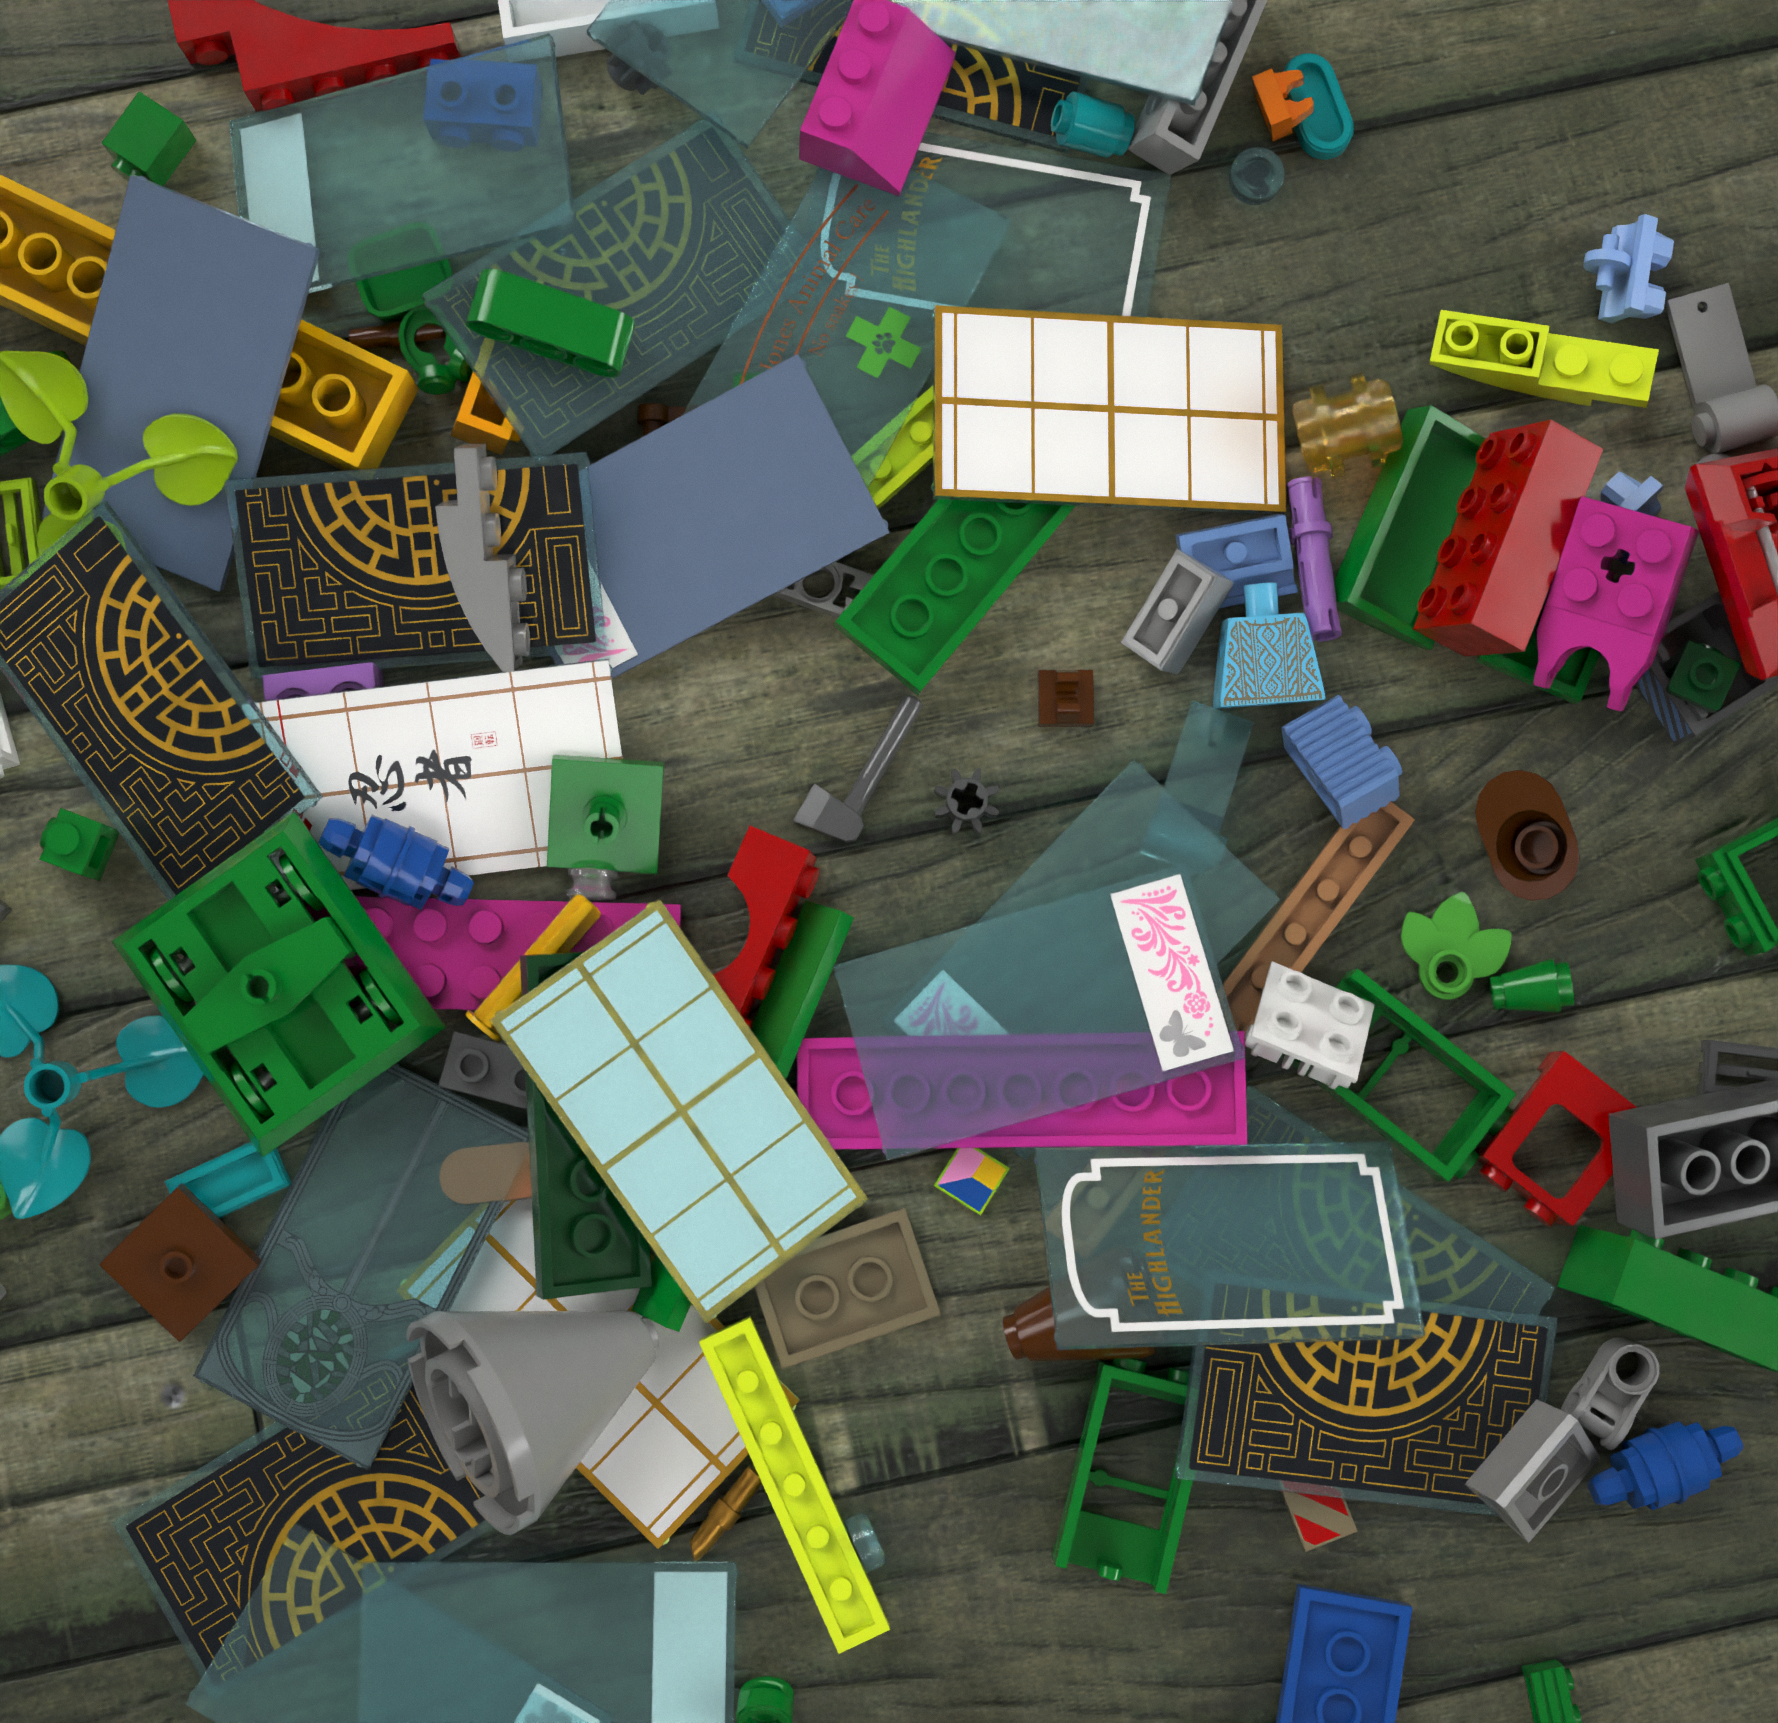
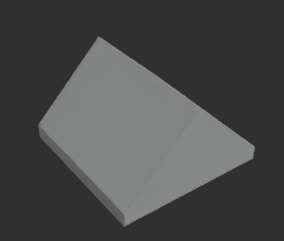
M1536 1399L1465 1485L1520 1537L1529 1543L1597 1463L1600 1457L1576 1418L1567 1412Z

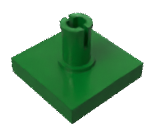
M553 755L547 867L657 874L664 762Z

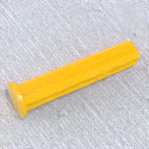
M580 894L575 895L524 955L570 952L600 918L601 912L586 897ZM520 959L475 1012L468 1010L465 1013L466 1017L498 1043H500L502 1037L492 1025L490 1019L522 997Z

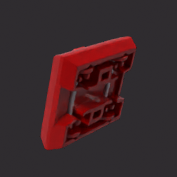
M1778 448L1695 464L1689 468L1685 484V491L1746 673L1760 680L1778 676Z

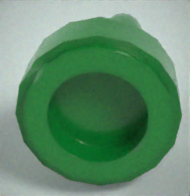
M774 1676L755 1677L745 1682L741 1687L737 1703V1723H792L794 1708L793 1688L782 1678Z

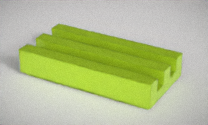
M31 477L0 482V495L2 494L12 573V576L4 577L0 545V594L6 593V590H15L43 565L37 545V532L41 524L37 482ZM16 492H21L30 566V573L27 574L25 571Z

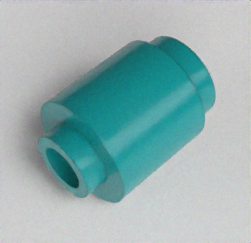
M1075 91L1071 92L1066 100L1061 99L1057 102L1051 118V131L1056 133L1058 145L1104 158H1109L1112 154L1122 156L1127 151L1135 125L1134 115L1125 112L1121 104Z

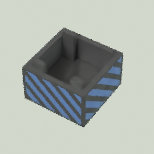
M1718 591L1668 623L1653 665L1636 683V686L1676 746L1697 736L1777 686L1778 676L1760 680L1746 673ZM1689 640L1712 646L1720 650L1726 657L1741 663L1723 705L1716 713L1708 712L1666 691V686L1670 680L1665 674L1672 656Z

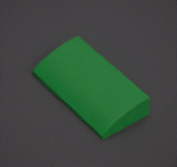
M1432 405L1407 409L1335 577L1334 583L1338 611L1404 642L1425 650H1432L1435 641L1413 630L1419 615L1418 602L1424 590L1432 582L1439 564L1437 561L1439 548L1452 531L1458 516V500L1471 483L1478 465L1476 455L1486 438Z

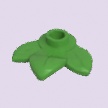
M1459 892L1443 901L1434 911L1431 919L1419 913L1408 912L1401 928L1403 949L1419 965L1418 975L1422 987L1431 996L1442 1000L1458 998L1470 989L1474 979L1495 974L1504 964L1511 946L1512 935L1508 930L1487 929L1479 931V922L1475 909L1465 892ZM1442 962L1448 963L1454 970V977L1449 983L1442 982L1437 976V967Z

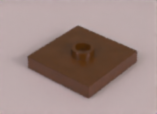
M181 1183L99 1265L173 1337L181 1342L262 1260Z

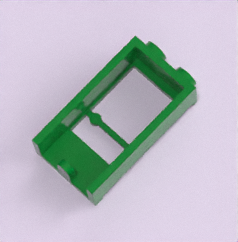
M1778 817L1695 859L1700 869L1697 877L1701 888L1711 900H1717L1727 918L1724 920V928L1729 939L1738 949H1743L1747 956L1765 953L1777 946L1778 928L1774 924L1738 856L1778 836Z
M1356 968L1347 971L1335 988L1375 1004L1369 1030L1380 1016H1383L1404 1034L1401 1038L1392 1041L1391 1051L1358 1094H1355L1349 1088L1346 1089L1338 1085L1336 1089H1332L1325 1083L1313 1078L1310 1079L1431 1174L1430 1176L1435 1180L1449 1182L1453 1176L1458 1180L1461 1179L1477 1161L1479 1153L1474 1149L1485 1134L1495 1135L1509 1120L1513 1110L1508 1105L1516 1096V1093L1361 970ZM1411 1039L1478 1091L1431 1153L1364 1101L1396 1058L1408 1051V1043ZM1294 1059L1291 1065L1298 1069L1300 1060ZM1310 1067L1305 1074L1307 1077L1309 1074Z
M1138 1358L1113 1359V1363L1099 1359L1062 1519L1051 1557L1056 1567L1066 1569L1067 1564L1070 1563L1094 1569L1099 1576L1110 1580L1120 1581L1121 1577L1148 1583L1155 1592L1166 1594L1195 1470L1189 1468L1201 1375L1169 1367L1166 1377L1147 1372L1148 1362ZM1110 1386L1188 1406L1168 1490L1109 1476L1103 1469L1090 1471ZM1092 1480L1094 1485L1098 1487L1108 1484L1166 1499L1159 1529L1081 1509L1087 1481Z

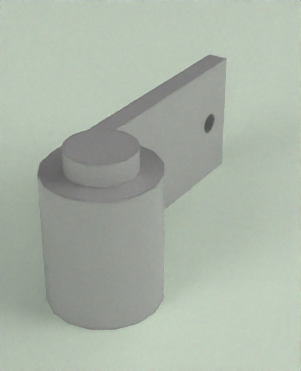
M1729 283L1665 301L1667 315L1695 414L1692 418V431L1698 445L1701 447L1706 446L1712 454H1718L1777 437L1778 398L1773 389L1768 385H1756Z

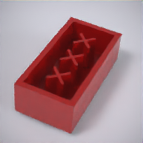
M1551 419L1490 433L1477 452L1476 462L1478 465L1471 483L1458 500V516L1452 531L1439 548L1437 554L1439 564L1432 582L1419 599V615L1413 630L1464 657L1525 652L1557 570L1580 497H1585L1603 448Z

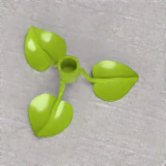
M0 351V397L15 426L29 439L41 444H50L65 432L59 461L52 467L57 476L50 480L44 489V501L51 514L43 519L37 532L38 551L43 564L96 518V512L93 508L103 500L106 490L141 472L154 468V480L158 489L167 498L181 505L192 506L208 502L225 487L232 470L238 462L237 449L227 435L218 427L200 417L184 413L164 415L153 421L144 430L143 444L151 457L149 459L142 460L107 477H102L98 471L87 465L78 464L70 466L69 463L77 435V429L71 421L78 419L86 412L89 400L86 383L82 375L68 360L52 353ZM103 520L127 554H129L128 543L121 528L113 522Z

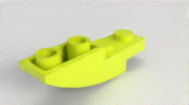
M1447 310L1440 311L1430 365L1503 389L1562 402L1591 406L1592 400L1647 408L1659 349L1549 333L1550 326Z

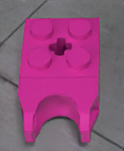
M1581 496L1537 628L1538 664L1533 685L1550 689L1557 672L1565 665L1569 656L1579 649L1592 647L1601 652L1607 660L1610 669V695L1607 708L1623 711L1633 687L1653 665L1661 639L1664 638L1699 530L1691 526ZM1629 552L1630 555L1627 561L1635 563L1634 572L1632 575H1622L1617 583L1613 579L1615 572L1610 571L1612 561L1620 559L1623 553Z

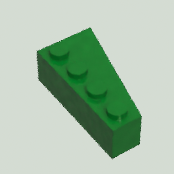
M1583 1225L1578 1226L1557 1287L1577 1295L1602 1301V1305L1619 1312L1627 1313L1653 1323L1654 1321V1325L1698 1342L1701 1340L1703 1345L1778 1373L1777 1287H1772L1770 1294L1756 1289L1759 1279L1728 1267L1725 1268L1723 1275L1709 1270L1712 1259L1683 1248H1679L1677 1255H1673L1662 1250L1665 1242L1664 1239H1654L1631 1229L1629 1237Z

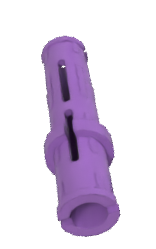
M1311 476L1300 477L1287 483L1293 528L1289 529V539L1296 549L1302 602L1312 641L1316 639L1317 642L1336 639L1342 635L1329 551V539L1333 537L1331 523L1326 521L1321 479L1318 477L1312 479Z

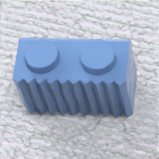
M1340 695L1331 698L1281 727L1284 749L1343 829H1348L1352 823H1358L1361 818H1367L1371 812H1377L1380 807H1386L1390 801H1396L1400 796L1399 776L1402 774V768L1397 757L1386 745L1379 749L1370 736L1372 729L1364 713L1357 706L1349 709Z

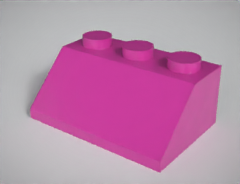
M853 0L801 126L799 160L900 196L955 60L956 53L909 8L888 0Z

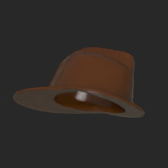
M1524 770L1503 772L1488 781L1478 796L1475 815L1479 833L1493 870L1501 885L1516 897L1531 901L1550 899L1564 891L1576 876L1580 856L1575 832L1562 799L1553 785L1539 774Z

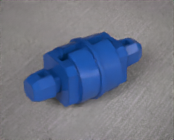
M373 814L363 831L355 829L356 824L339 818H329L318 843L326 851L339 858L343 855L350 857L344 877L355 881L360 886L377 892L381 898L386 896L422 910L431 893L437 895V900L453 906H461L466 902L474 881L467 874L453 866L450 869L443 867L449 852L448 847L415 832V828L411 826L406 828Z
M1677 1421L1658 1429L1650 1427L1643 1432V1435L1624 1441L1621 1451L1610 1455L1612 1467L1592 1476L1587 1482L1588 1489L1597 1505L1607 1506L1627 1500L1633 1509L1647 1506L1649 1509L1655 1510L1672 1503L1680 1505L1685 1503L1688 1497L1708 1490L1710 1481L1722 1476L1720 1463L1737 1456L1743 1449V1443L1737 1430L1731 1426H1721L1704 1431L1698 1422L1684 1426L1681 1422Z

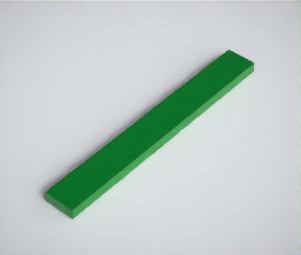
M805 900L797 919L798 922L794 935L781 956L775 970V977L771 988L761 1003L751 1030V1034L784 1081H786L854 917L843 911ZM655 1254L651 1262L652 1286L640 1288L631 1310L666 1328L680 1332L691 1303Z

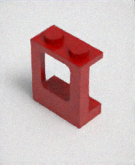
M1563 1050L1549 1052L1537 1068L1541 1072L1540 1076L1514 1108L1506 1124L1492 1137L1485 1147H1477L1475 1149L1479 1153L1477 1161L1483 1165L1479 1171L1480 1175L1503 1192H1507L1510 1187L1527 1199L1523 1208L1548 1227H1551L1554 1222L1559 1225L1574 1226L1612 1176L1613 1164L1609 1113L1637 1108ZM1554 1104L1560 1105L1601 1139V1148L1568 1192L1558 1199L1550 1195L1513 1164L1515 1151L1548 1108Z

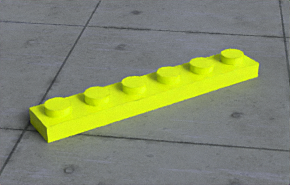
M751 1316L699 1339L702 1351L838 1654L889 1631L890 1625Z

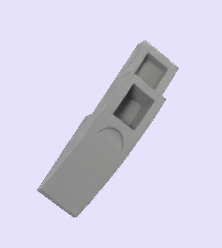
M486 443L463 444L454 448L457 500L444 501L435 506L440 543L456 597L470 626L503 672H514L523 663L522 656H529L530 654L528 623H520L519 601H525L527 595L526 574L524 568H516L515 554L493 555V547L500 546L501 542L499 514L490 512L489 491L496 490L497 488L495 458L487 457Z

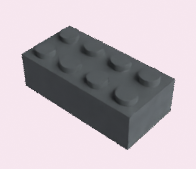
M1778 1079L1609 1113L1617 1223L1651 1238L1658 1239L1778 1212Z

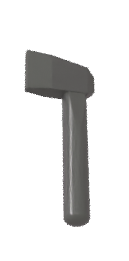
M905 695L902 698L844 803L814 783L793 822L845 843L856 841L864 828L861 814L923 706L922 702L913 695Z

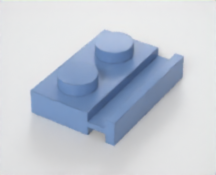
M1276 514L1175 535L1178 550L1183 551L1233 581V586L1220 608L1245 603L1244 585L1277 583L1278 596L1298 593L1297 585L1294 581V565L1286 515Z

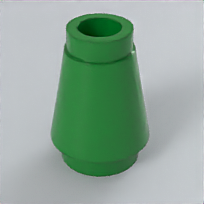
M1553 958L1500 974V976L1489 977L1494 1010L1560 1013L1561 1007L1574 1006L1573 984L1568 962L1554 963Z

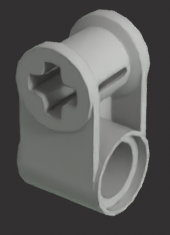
M1616 1337L1605 1341L1599 1347L1582 1378L1567 1395L1561 1410L1572 1415L1583 1428L1599 1437L1601 1446L1608 1450H1613L1628 1434L1638 1410L1658 1380L1660 1374L1659 1362L1655 1354L1647 1347L1624 1337ZM1634 1352L1638 1360L1636 1372L1627 1379H1619L1616 1373L1618 1359L1623 1354ZM1592 1407L1603 1413L1605 1418L1597 1417L1591 1413L1590 1409Z

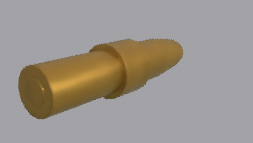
M748 1466L726 1495L716 1501L708 1511L709 1516L690 1539V1549L694 1562L701 1559L726 1530L729 1531L740 1518L742 1509L762 1486L759 1475L753 1467Z

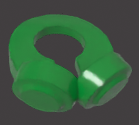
M423 305L410 310L400 323L398 336L405 360L418 374L419 389L424 393L441 395L454 390L457 380L462 382L469 381L476 359L440 308L432 305ZM428 324L437 325L445 331L446 342L444 349L450 356L448 365L438 364L432 353H425L417 348L415 336L421 327Z

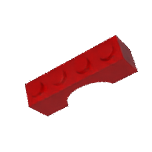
M751 825L748 827L727 875L740 889L746 900L750 915L748 937L737 958L723 970L711 975L750 1032L753 1027V1021L747 1018L756 998L764 1000L775 977V970L771 969L770 965L778 947L783 950L788 947L798 922L797 919L792 917L800 897L809 898L820 871L819 868L814 867L817 858L810 850Z

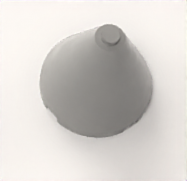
M435 1311L412 1322L408 1326L406 1339L409 1343L420 1338L421 1352L408 1358V1364L420 1406L437 1446L455 1479L458 1481L468 1476L471 1482L485 1495L473 1502L477 1511L492 1527L506 1535L515 1534L538 1520L656 1359L655 1349L659 1347V1337L651 1321L646 1317L640 1318L632 1311Z

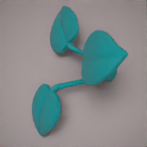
M0 964V1056L9 1058L20 1055L30 1042H33L34 1056L30 1061L32 1069L25 1077L24 1093L28 1101L35 1107L42 1109V1115L50 1120L48 1124L40 1118H24L11 1124L0 1135V1181L8 1197L14 1217L24 1219L46 1212L65 1201L79 1188L89 1171L91 1149L88 1139L82 1132L76 1129H59L61 1117L56 1110L57 1107L72 1102L78 1096L81 1083L126 1072L125 1087L131 1097L149 1107L162 1108L172 1106L186 1099L198 1087L204 1074L163 1015L146 1016L136 1019L119 1032L116 1039V1047L123 1062L80 1073L72 1064L65 1061L46 1063L44 1061L45 1041L39 1032L50 1028L58 1017L59 998L57 990L46 975L32 967Z

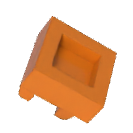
M1271 68L1252 76L1254 96L1272 141L1292 134V128L1313 113L1314 102L1312 97L1305 98L1299 102H1294L1290 99L1285 100L1292 89L1304 84V77L1300 70L1274 73Z

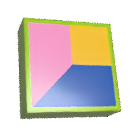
M956 1148L933 1186L981 1216L1010 1168L979 1148Z

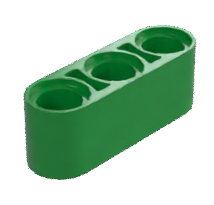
M483 269L481 271L465 322L471 331L485 338L608 378H617L621 375L636 325L630 316L621 311L498 269Z

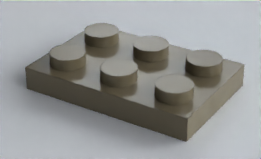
M905 1207L811 1239L754 1283L781 1369L941 1315Z

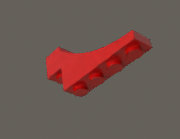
M167 0L177 44L189 63L215 65L224 62L228 56L235 54L244 93L256 112L263 110L269 113L284 112L291 109L297 102L314 98L322 101L335 100L343 97L349 90L366 86L375 89L387 88L396 84L400 78L417 74L429 77L431 59L462 61L459 45L450 22L418 28L371 30L337 27L300 19L266 7L254 0Z

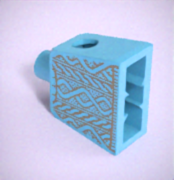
M1277 583L1244 585L1246 617L1227 618L1221 621L1213 709L1325 700V691L1305 613L1279 614Z

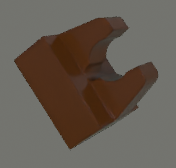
M1093 670L1038 671V727H1092L1094 725Z

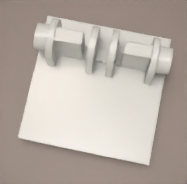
M1272 961L1254 1025L1251 1024L1245 1034V1046L1251 1048V1055L1255 1057L1258 1055L1275 1063L1278 1062L1282 1053L1285 1054L1282 1068L1286 1070L1290 1068L1294 1059L1300 1060L1297 1071L1298 1075L1304 1076L1310 1067L1308 1077L1325 1083L1332 1089H1336L1338 1085L1347 1089L1351 1082L1356 1083L1358 1080L1375 1004Z

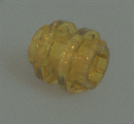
M1362 372L1350 375L1348 378L1351 391L1329 398L1326 397L1322 384L1308 387L1310 398L1296 402L1293 408H1291L1307 471L1315 474L1329 470L1333 480L1346 476L1344 460L1367 454L1373 469L1386 465L1385 454L1400 450L1403 444V436L1388 381L1376 379L1366 382Z

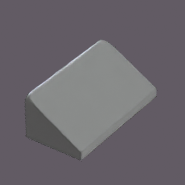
M1177 549L1121 643L1161 671L1179 674L1231 590L1233 581Z

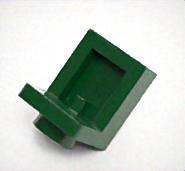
M1689 640L1672 656L1665 674L1670 680L1666 686V691L1708 712L1716 713L1721 709L1741 663L1726 657L1720 650L1712 646Z

